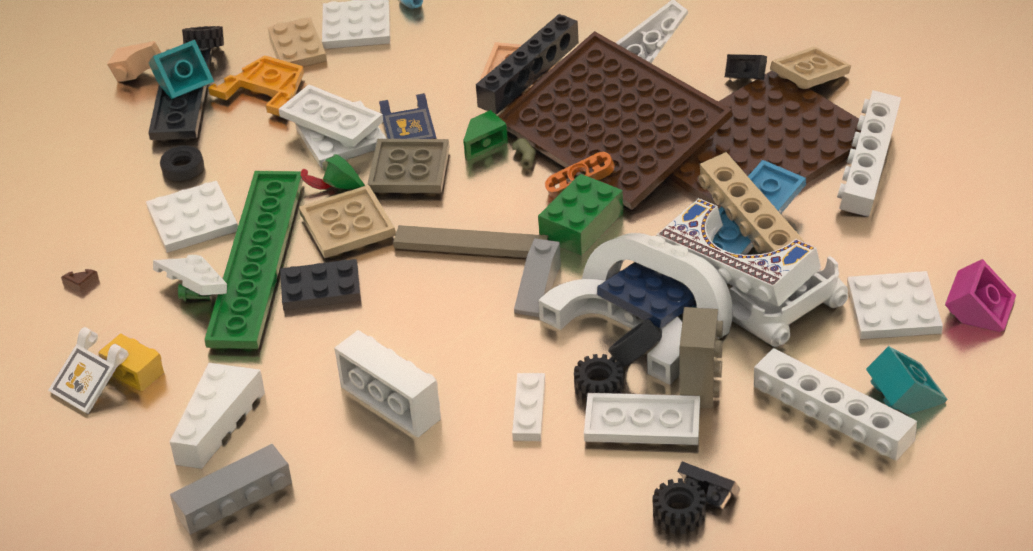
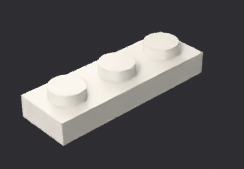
M517 373L512 430L513 441H541L545 373Z

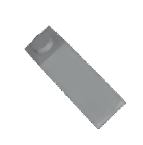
M534 238L526 258L514 313L539 317L538 300L551 290L561 266L560 242Z

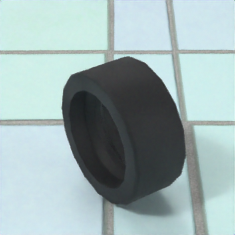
M648 319L619 338L609 348L608 352L615 358L616 362L619 361L621 363V367H625L651 349L661 339L662 335Z

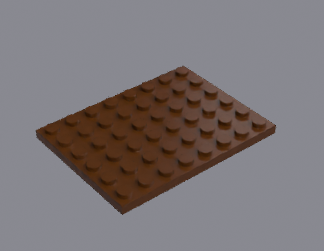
M594 31L498 117L506 123L508 132L518 138L526 139L532 147L565 168L596 153H608L615 164L614 171L609 176L598 181L623 190V205L633 210L733 116V113L729 107ZM581 171V172H578L576 175H579V174L585 175L586 172Z
M771 70L765 74L764 80H754L718 101L732 109L733 116L667 178L695 197L718 206V209L721 205H717L713 200L712 194L707 189L702 188L698 177L700 175L701 163L725 152L728 153L747 176L764 160L805 177L807 184L847 159L851 149L856 150L852 143L855 132L861 133V130L857 129L859 118L813 90L799 88L796 83L779 77L778 73Z

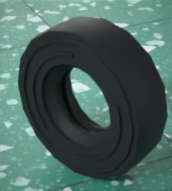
M178 146L169 149L161 156L160 167L167 179L185 181L201 173L204 167V160L197 148ZM179 161H191L183 166H174Z

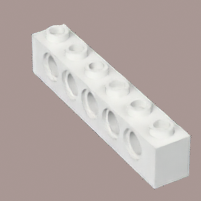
M872 90L870 100L865 99L861 113L866 115H860L857 129L861 130V133L855 132L852 143L856 150H850L847 163L852 165L851 167H845L842 180L847 182L846 184L841 183L837 198L842 199L839 209L869 217L901 97Z
M775 348L754 367V387L895 461L915 441L916 420Z

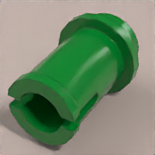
M182 284L178 285V298L183 299L184 302H187L188 299H211V295H200L184 287Z

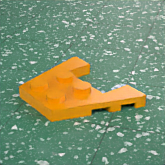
M263 56L243 67L240 74L236 76L229 75L224 78V83L218 86L214 83L208 87L209 94L228 100L240 87L253 92L263 93L273 97L266 104L267 113L280 116L279 108L295 96L304 75L303 66Z

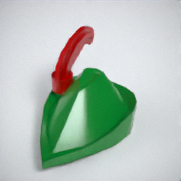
M337 154L327 158L322 163L323 170L325 171L323 179L308 175L307 169H302L300 173L302 180L306 184L319 190H327L332 186L354 190L365 186L352 166Z

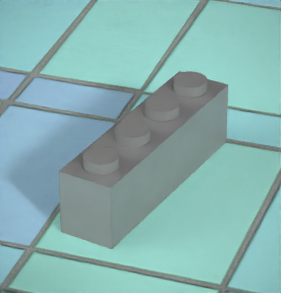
M270 444L171 493L170 498L174 513L191 535L292 484L289 464L276 447Z

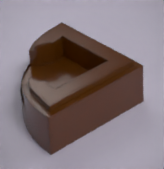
M85 269V272L74 274L71 271L61 277L64 285L79 292L84 291L99 278L97 271L92 269Z

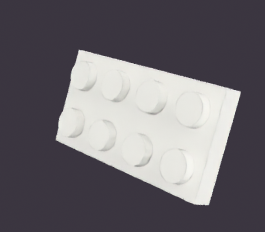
M312 85L306 86L279 108L280 117L352 147L357 145L383 122V114Z
M588 393L584 441L698 445L700 396Z

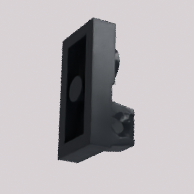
M727 54L724 77L729 79L764 80L767 56Z
M683 461L677 471L684 479L683 483L691 480L693 481V486L698 484L708 488L706 503L719 509L725 507L731 496L737 498L741 489L731 479Z

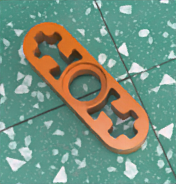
M596 153L549 176L545 182V188L549 195L555 199L574 180V176L578 172L584 171L586 172L585 176L600 180L609 176L614 171L615 164L608 153Z

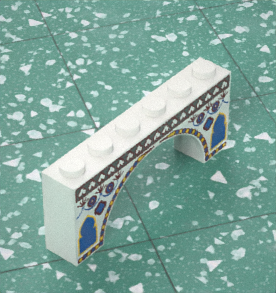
M699 198L656 234L664 238L665 242L671 245L684 246L688 249V252L708 261L718 270L726 284H730L739 288L744 293H750L762 301L772 303L778 307L821 268L817 248L797 239L778 250L758 255H740L722 250L712 242L718 230L723 226L718 206Z

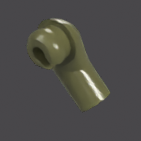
M519 138L513 142L512 149H516V154H523L521 166L529 169L533 165L536 151L526 139Z

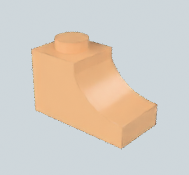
M155 41L117 48L107 65L117 82L136 79L141 73L150 69L148 62L154 55L161 53Z

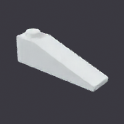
M671 0L616 43L652 63L687 16L688 10L675 0Z

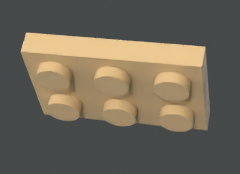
M311 17L300 18L287 23H277L274 26L267 27L279 60L300 66L327 61L325 50Z
M816 46L772 60L770 70L778 73L779 77L789 79L802 89H809L810 87L847 75L851 69L850 64Z

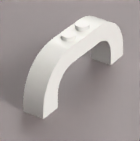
M628 233L601 244L587 260L582 279L606 281L620 272L625 260H631L684 283L693 293L697 308L718 309V321H723L722 337L729 333L733 306L728 286L712 264L702 257L688 252L686 247L671 245L659 236Z
M580 279L566 282L551 289L538 300L540 320L559 330H562L572 319L590 313L605 315L630 328H634L645 321L597 295V286L605 282V280ZM676 317L661 329L656 327L662 337L658 344L647 354L648 374L669 385L680 375L679 345L682 321L679 317Z

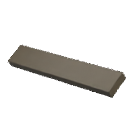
M398 225L393 244L396 249L527 258L534 238L548 240V235Z

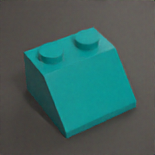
M195 40L154 55L148 62L157 83L171 99L214 83L213 77Z
M890 346L866 368V371L872 378L870 380L871 384L879 392L883 393L885 396L883 401L894 410L898 409L909 415L944 404L948 400L920 362Z

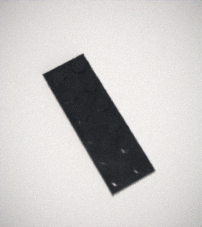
M199 48L210 71L213 55L212 49ZM159 85L148 132L150 140L163 141L167 139L197 138L207 85L174 99H171Z

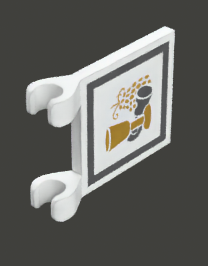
M83 327L78 334L76 346L48 391L89 414L115 369L126 360L129 354L127 350L117 344H113L110 347L107 361L93 354L87 349L96 343L98 334L87 327Z

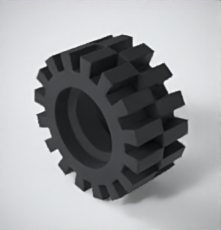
M199 26L182 29L183 44L195 40L198 47L202 49L224 45L222 26Z
M593 354L592 359L586 356L584 357V362L579 360L577 366L574 367L576 395L579 394L581 400L586 397L587 402L588 393L622 394V389H624L623 367H621L619 361H615L614 357L611 356L607 359V355L602 354V358H598V354ZM596 377L607 378L606 380H603V381H593V380H591L592 378H596Z
M678 478V483H674L673 479L668 480V485L663 482L659 485V489L656 488L652 497L653 519L655 518L657 525L661 524V529L666 531L669 527L670 533L675 534L676 529H678L681 534H686L687 528L692 532L695 531V525L698 527L702 525V520L704 521L706 517V497L700 485L696 484L693 486V481L691 480L683 483V478ZM674 503H685L689 505V507L685 509H674L669 507V505Z

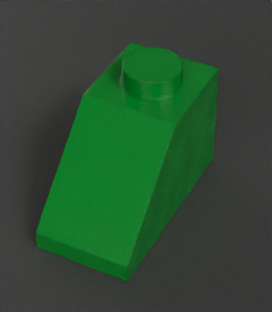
M491 110L470 119L463 139L465 159L470 161L508 143L506 123Z

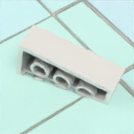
M208 363L170 440L175 465L200 469L205 466L222 445L221 440L228 433L231 434L237 427L236 422L242 415H247L250 412L252 403L256 398L260 399L265 394L261 370Z

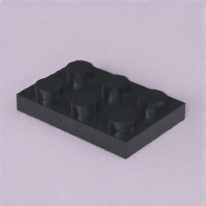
M357 259L280 268L283 310L361 301Z

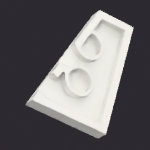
M188 255L187 258L153 260L154 271L158 273L162 271L167 272L166 277L171 280H183L182 285L200 295L227 293V283L200 255Z

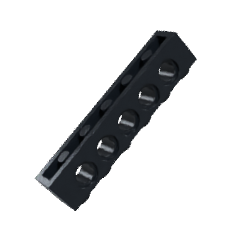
M558 14L475 84L477 107L486 111L491 110L496 115L579 44L578 21Z

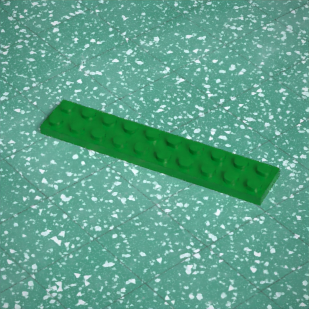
M254 171L223 275V280L227 283V293L217 295L204 339L206 348H259L303 183L301 171Z

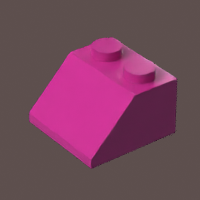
M981 259L957 271L945 306L963 324L1001 332L1006 327L1016 294Z

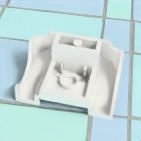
M831 256L827 257L824 270H818L779 307L772 303L764 302L750 293H744L739 288L733 286L730 288L733 306L732 321L773 347L785 344L790 338L789 325L822 303L831 308H836L844 305L847 301L848 288L839 278L838 262Z

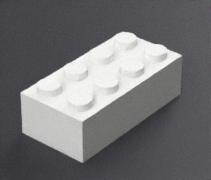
M359 330L334 348L340 385L343 389L417 438L441 420L438 383L433 375L420 370L411 361H406L392 349H387L373 337L367 336Z

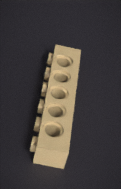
M727 152L700 164V175L698 177L700 185L712 194L714 202L723 207L727 217L731 221H735L744 237L747 236L752 241L758 253L764 254L778 250L795 239L805 242Z

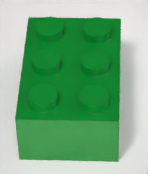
M579 174L538 215L539 235H548L549 241L560 242L561 248L582 256L623 214V190Z

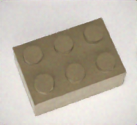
M684 307L679 345L680 395L700 396V408H713L714 397H720L721 381L716 380V377L722 378L723 361H718L717 358H722L723 341L718 340V337L722 338L723 321H718V309Z

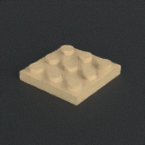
M369 185L299 207L300 215L324 258L382 241L396 234L394 225Z

